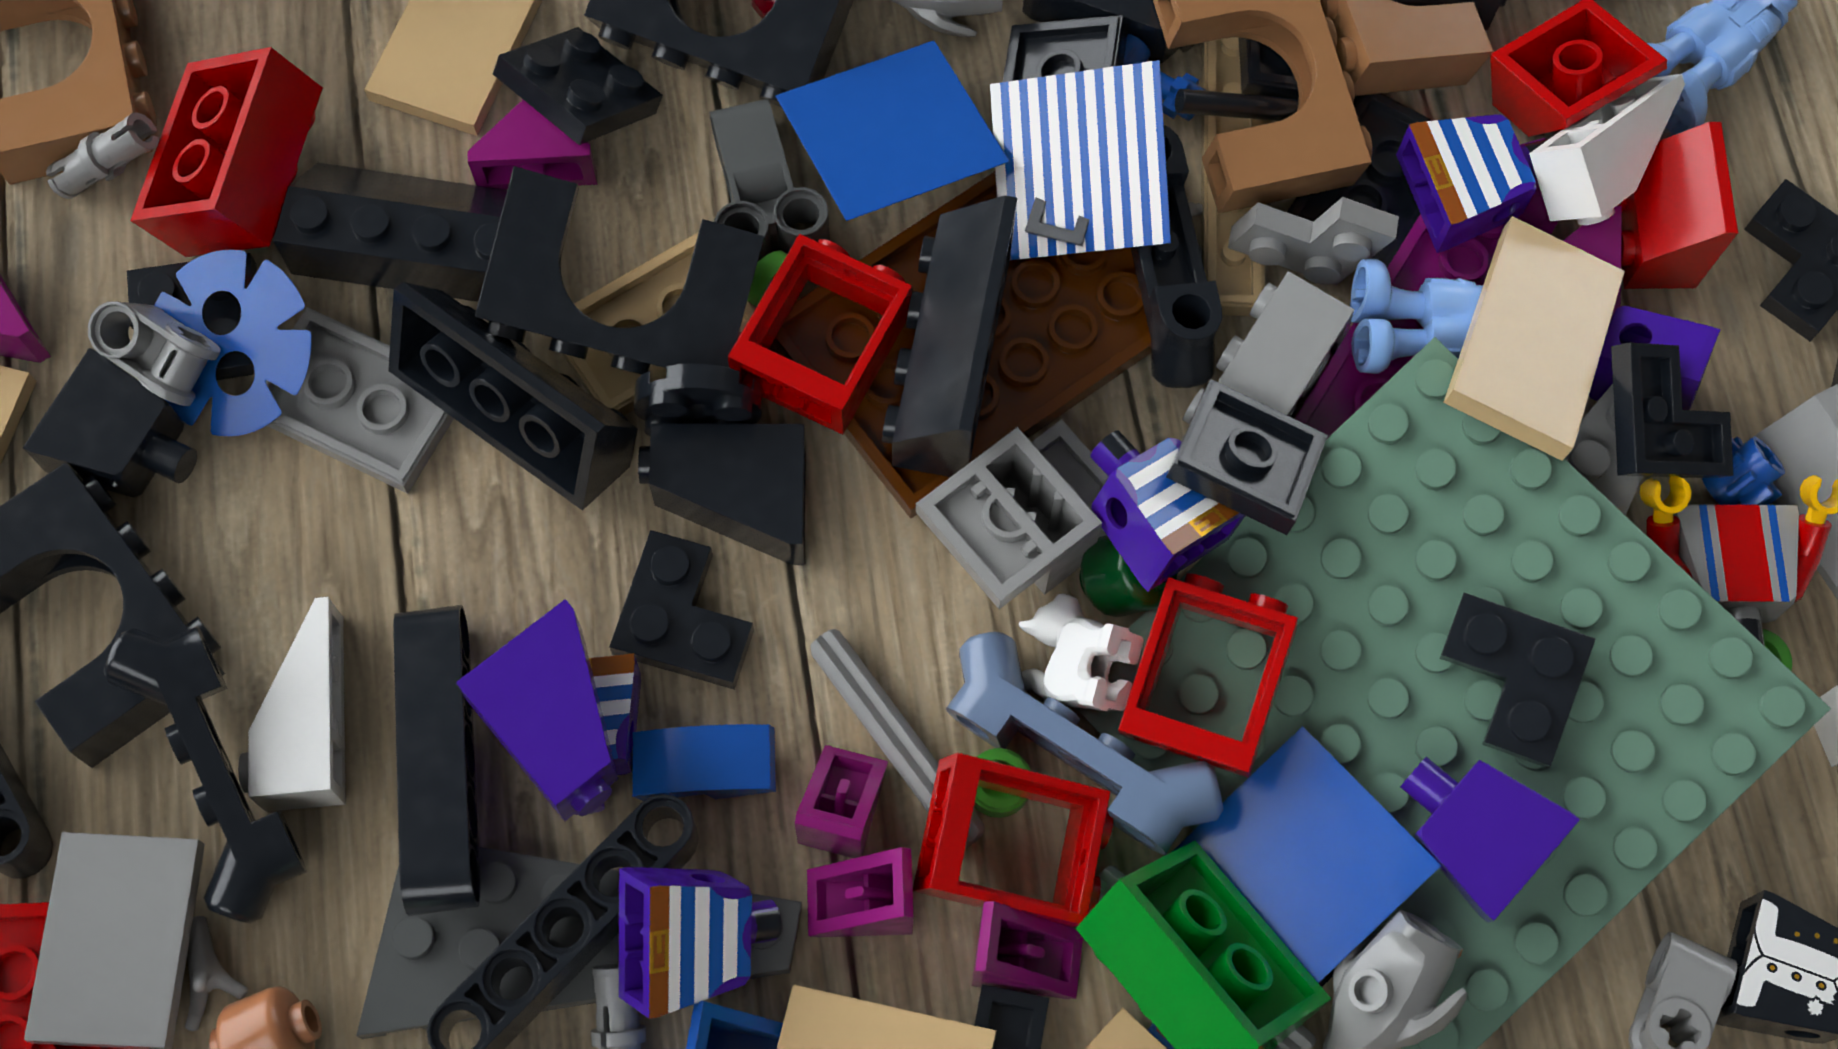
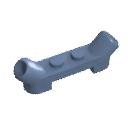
M987 632L968 638L961 646L959 658L964 685L946 707V711L961 725L995 748L1006 749L1018 731L1100 786L1111 791V793L1116 795V798L1108 808L1109 816L1113 818V825L1149 849L1165 855L1183 827L1216 821L1224 810L1215 769L1206 761L1146 771L1132 762L1135 753L1120 740L1104 732L1096 739L1076 726L1080 718L1064 704L1050 697H1047L1042 704L1026 694L1016 642L1005 633Z

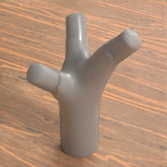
M204 916L193 917L187 953L190 1005L185 1028L189 1031H197L199 1029L208 995L213 989H221L238 999H243L248 992L246 986L231 978L221 966L214 952L207 918Z

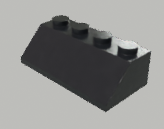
M318 162L288 186L273 242L290 273L293 275L394 289L401 282L442 290L452 298L478 302L508 190Z
M1001 196L940 214L936 237L924 236L918 273L928 275L924 293L912 292L906 328L916 330L912 349L900 348L895 371L894 385L904 386L900 406L888 405L882 434V442L892 444V467L951 477L971 461L1011 258L1017 197Z
M401 282L396 286L393 292L388 367L390 373L582 511L630 467L638 428L629 423L622 413L616 409L608 408L581 389L571 377L557 372L534 356L523 343L492 335L487 330L489 323L475 317L476 310L462 305L444 291Z

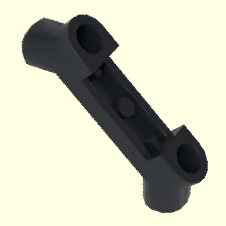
M1164 125L1171 243L1130 247L1151 337V375L1165 387L1191 388L1207 383L1215 373V335L1222 321V306L1216 281H1207L1184 187L1189 174L1184 148L1179 136L1170 127Z
M198 626L167 640L136 628L122 632L114 641L104 665L103 672L109 685L168 706L175 724L165 728L171 748L181 765L192 761L202 783V786L192 790L198 809L208 827L217 823L220 824L227 840L203 897L207 908L217 914L244 923H252L263 917L275 885L304 874L307 871L282 810L255 820L204 705L203 699L228 689L214 656Z

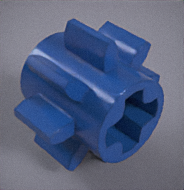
M1735 437L1732 439L1734 476L1702 478L1705 487L1720 505H1769L1782 496V493L1773 482L1785 474V469L1774 452L1761 439L1753 437L1744 444L1739 437Z

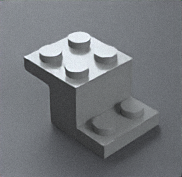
M1062 419L1032 442L1017 427L916 503V513L997 608L1001 609L1033 583L1045 595L1080 568L1083 554L1098 541L1099 537L1106 535L1101 528L1102 522L1093 513L1091 505L1108 479V476L1090 458L1091 452Z

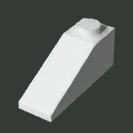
M1682 74L1650 78L1575 124L1562 129L1529 153L1550 221L1577 219L1579 225H1591L1602 222L1613 216L1615 213L1614 207L1637 190L1685 86Z
M329 597L314 599L248 731V753H242L239 758L238 772L241 789L244 793H248V797L265 812L345 805L343 616Z

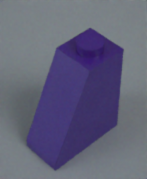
M564 599L463 676L456 684L467 702L565 822L575 813L582 817L600 807L610 797L612 793L610 786L618 780V775L583 631L574 608Z

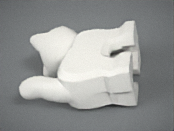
M1058 594L1053 601L1038 608L1032 619L1019 622V627L1023 631L1034 636L1042 643L1055 647L1045 673L1034 668L1022 671L1025 691L1033 690L1034 693L1046 700L1047 697H1050L1067 707L1091 708L1106 712L1108 710L1123 711L1125 709L1132 683L1120 679L1110 683L1108 674L1114 661L1134 665L1138 663L1144 643L1141 636L1129 632V628L1109 623L1103 625L1096 620L1085 618L1078 599L1067 594Z

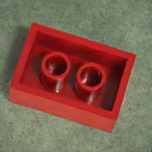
M272 47L187 63L130 221L185 257L199 256L220 250H246L270 247L276 232L288 186L297 175L298 161L308 131L315 121V110L323 87Z

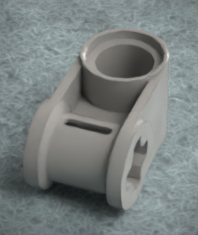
M118 301L106 302L96 308L91 314L88 323L89 340L92 347L100 355L105 356L137 378L152 393L182 406H190L193 403L196 394L192 389L208 360H216L221 352V348L211 339L186 327L162 309L153 305ZM132 322L134 327V334L132 340L130 341L128 329L130 323Z
M1668 932L1658 945L1648 968L1645 981L1646 987L1629 1031L1628 1041L1630 1049H1707L1720 1010L1733 986L1737 973V962L1676 933ZM1667 1024L1671 1027L1670 1039L1678 1043V1046L1673 1048L1667 1044L1669 1033L1660 1026Z

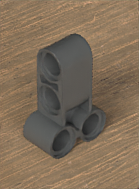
M763 99L710 111L709 116L713 136L731 200L730 204L725 205L717 212L713 222L764 236L758 262L771 252L783 251L788 254L799 233L815 241L820 239L830 240L828 205L824 197L816 190L806 187L794 188L769 100ZM802 222L814 225L806 230L791 228L792 225Z

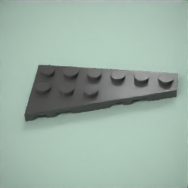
M479 847L481 886L479 907L408 916L404 909L398 866L356 1036L361 1039L387 1036L386 1033L418 1028L426 1030L429 1019L437 1007L580 864ZM610 869L604 874L600 881V893L610 897L619 896L618 870ZM751 893L752 902L771 899L776 903L781 916V933L775 941L751 945V977L749 979L790 973L801 918L802 902ZM569 916L556 922L550 934L551 945L566 948L578 942L583 935V920L579 917ZM619 933L542 1011L596 1003L592 967L619 963ZM520 966L508 971L501 980L500 992L502 998L514 1000L527 994L533 982L532 969ZM470 1017V1018L462 1019V1020L459 1021V1022L470 1021V1020H476L477 1018H471V1017Z

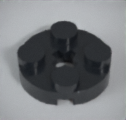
M676 364L666 366V378L650 382V371L638 377L635 383L634 411L639 418L645 421L644 432L650 437L651 423L755 424L762 416L763 389L761 384L754 378L751 388L740 384V371L728 367L710 364Z

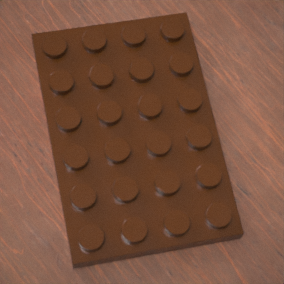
M996 171L858 261L871 267L875 265L889 267L899 273L906 283L912 285V292L924 293L928 274L918 273L924 236L936 237L940 214L997 198ZM1130 248L1010 260L971 461L1017 427L1029 438L1151 354V337ZM819 286L795 302L772 343L784 357L841 384H845L883 315ZM905 323L844 434L911 519L917 515L916 503L950 477L892 467V444L882 442L888 405L900 406L904 386L894 385L899 351L901 347L912 349L916 332L915 329L906 328Z

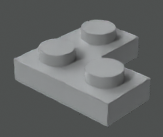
M1345 197L1339 199L1314 222L1257 203L1231 227L1228 248L1247 254L1256 263L1270 266L1279 265L1302 273L1306 279L1314 283L1337 285L1356 270L1360 260L1371 259L1396 239L1399 216Z

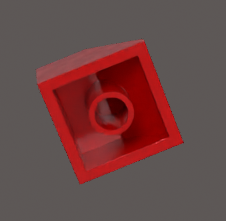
M1582 0L1490 54L1492 105L1528 137L1565 129L1666 70L1667 59L1594 0Z
M1707 122L1660 140L1637 190L1617 205L1621 206V269L1624 270V289L1697 288L1738 234L1721 122Z

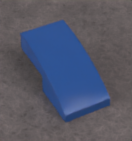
M703 725L633 732V797L645 801L652 796L661 794L675 796L676 798L705 794L713 799H723L776 792L775 728L771 725Z

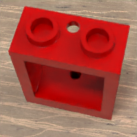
M799 233L729 353V367L740 371V384L751 388L754 378L762 386V397L843 435L907 321L912 285L906 283L899 273L883 265L871 267L850 257L844 248L830 240L820 239L815 241ZM807 281L883 315L845 384H841L769 350Z
M1187 573L1184 582L1168 577L1118 731L1122 737L1198 762L1206 761L1213 767L1249 778L1295 637L1298 617L1286 614L1289 607L1288 604L1269 596L1250 593L1247 602L1222 594L1224 589L1222 583L1201 575ZM1181 609L1274 637L1242 741L1148 711Z
M958 752L940 759L915 874L913 892L983 908L984 902L995 901L1068 927L1078 926L1097 905L1100 898L1101 880L1098 876H1095L1099 851L1103 850L1108 844L1113 828V818L1109 816L1107 810L1111 791ZM978 787L1070 809L1052 902L959 880Z

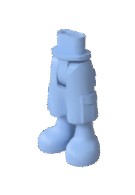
M1711 0L1708 3L1692 7L1667 26L1664 42L1647 43L1667 59V69L1654 77L1668 76L1679 63L1694 64V67L1681 73L1685 86L1665 127L1670 131L1669 137L1704 124L1707 115V94L1709 89L1716 88L1721 90L1732 86L1746 72H1749L1757 59L1758 53L1788 22V13L1797 6L1798 0Z
M1378 259L1360 260L1354 274L1350 307L1355 309L1351 322L1359 323L1352 337V355L1357 370L1361 373L1372 374L1383 372L1388 368L1392 360L1400 357L1415 356L1434 337L1459 358L1483 285H1476L1475 282L1461 278L1456 280L1449 278H1426L1418 291L1399 289L1391 286L1390 274L1382 261ZM1416 319L1423 329L1393 328L1392 324L1387 320Z

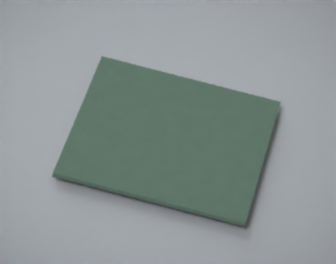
M1435 337L1326 440L1297 520L1288 535L1246 516L1229 540L1203 556L1187 573L1201 575L1218 581L1224 585L1222 594L1248 602L1250 593L1275 598L1289 605L1286 614L1298 617L1295 637L1250 776L1303 726L1412 836L1432 814L1401 789L1400 786L1426 756L1458 783L1478 760L1483 761L1565 808L1580 819L1495 921L1486 922L1480 917L1444 873L1438 869L1365 938L1362 949L1372 941L1393 916L1400 910L1419 916L1458 943L1463 948L1462 954L1456 960L1454 969L1436 1006H1439L1452 994L1464 988L1467 992V998L1461 1011L1444 1030L1415 1045L1400 1049H1477L1831 708L1566 459L1561 461L1443 403L1458 358ZM1184 574L1179 579V581L1184 582L1186 574ZM1464 592L1596 639L1552 765L1549 768L1482 745L1504 681L1440 659ZM1158 607L1147 610L1129 627V632L1141 636L1144 640L1139 661L1136 665L1114 661L1108 674L1110 683L1120 679L1130 681L1133 686ZM1181 609L1148 711L1242 741L1274 637ZM1076 708L1100 734L1103 732L1107 733L1128 746L1135 753L1132 762L1146 771L1198 762L1122 737L1118 728L1124 710H1108L1106 712L1091 708ZM1214 767L1223 803L1248 778ZM1200 824L1188 827L1194 831Z

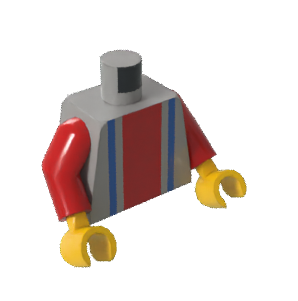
M1812 475L1803 480L1800 486V497L1808 506L1806 514L1799 515L1798 505H1688L1691 500L1692 491L1689 483L1679 476L1669 477L1670 492L1668 497L1661 501L1660 482L1649 478L1642 483L1639 491L1644 504L1653 508V515L1649 516L1646 520V535L1765 646L1762 623L1775 621L1795 602L1802 599L1821 562L1832 527L1831 523L1826 520L1827 515L1838 512V479L1832 485L1831 496L1822 503H1819L1817 498L1822 482L1821 477Z

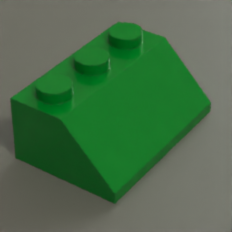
M1195 840L1120 878L1076 927V930L1093 949L1099 961L1108 967L1136 1001L1141 1012L1154 1023L1174 1049H1273L1331 1000V997Z

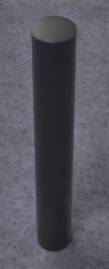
M1179 89L1175 96V110L1177 113L1281 121L1295 114L1299 103V98Z

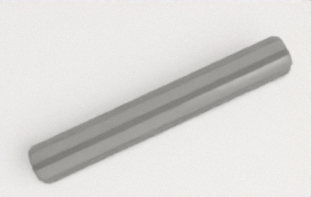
M831 629L823 633L810 645L811 655L927 812H929L939 763L841 632L837 629ZM974 810L965 848L979 840L985 830L983 822Z

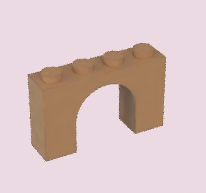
M0 0V31L51 20L73 21L92 29V41L89 51L81 65L70 76L44 89L0 99V173L9 185L46 177L47 167L78 149L80 140L92 132H99L100 135L108 131L132 113L145 115L157 126L156 113L147 91H141L139 78L147 76L148 71L138 41H132L130 28L138 26V18L132 0ZM149 135L148 137H146L145 139H143L142 141H145V140H147L148 138H150V135Z
M1153 0L1168 49L1231 37L1255 40L1277 52L1286 61L1297 82L1299 103L1295 114L1281 121L1216 134L1201 158L1218 214L1253 207L1257 203L1267 204L1355 184L1372 162V141L1366 127L1359 124L1353 105L1355 97L1353 81L1347 71H1342L1336 52V29L1331 18L1325 17L1320 0Z
M1320 0L1325 17H1330L1334 23L1337 35V56L1342 71H1347L1351 76L1355 96L1466 85L1490 57V54L1494 52L1474 2L1409 6L1392 0Z

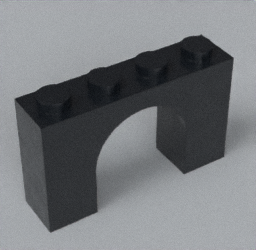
M590 0L584 16L600 29L598 37L612 45L631 50L634 42L654 49L651 57L659 62L680 70H685L687 62L708 69L705 77L709 80L734 90H739L741 82L762 89L759 96L761 99H768L771 104L781 107L775 95L824 79L854 0H776L769 13L754 27L740 34L724 37L702 34L688 27L680 12L678 0Z
M514 166L475 317L489 321L487 330L492 335L524 343L527 331L551 337L549 346L551 351L586 360L588 349H596L614 354L611 367L640 375L649 372L650 364L662 368L676 364H710L730 368L728 355L737 341L764 236L702 219L683 290L670 310L658 319L642 326L633 328L607 326L592 320L574 305L562 279L561 257L579 191L578 184Z
M65 462L0 506V614L44 583L69 572L83 570L98 571L117 578L123 596V613L119 628L110 644L94 660L34 701L69 752L93 768L170 713L168 706L109 685L103 670L108 654L119 634L136 628L167 640L198 626L212 654L218 651L221 646L198 616L189 623L186 621L176 607L186 598L163 568L152 574L141 558L150 553V549L128 521L118 527L107 511L116 506V503L94 474L82 480ZM217 663L218 668H219V670H220V672H221V674H222V676H223V675L225 674V672L222 670V668H221V667L219 666V664Z

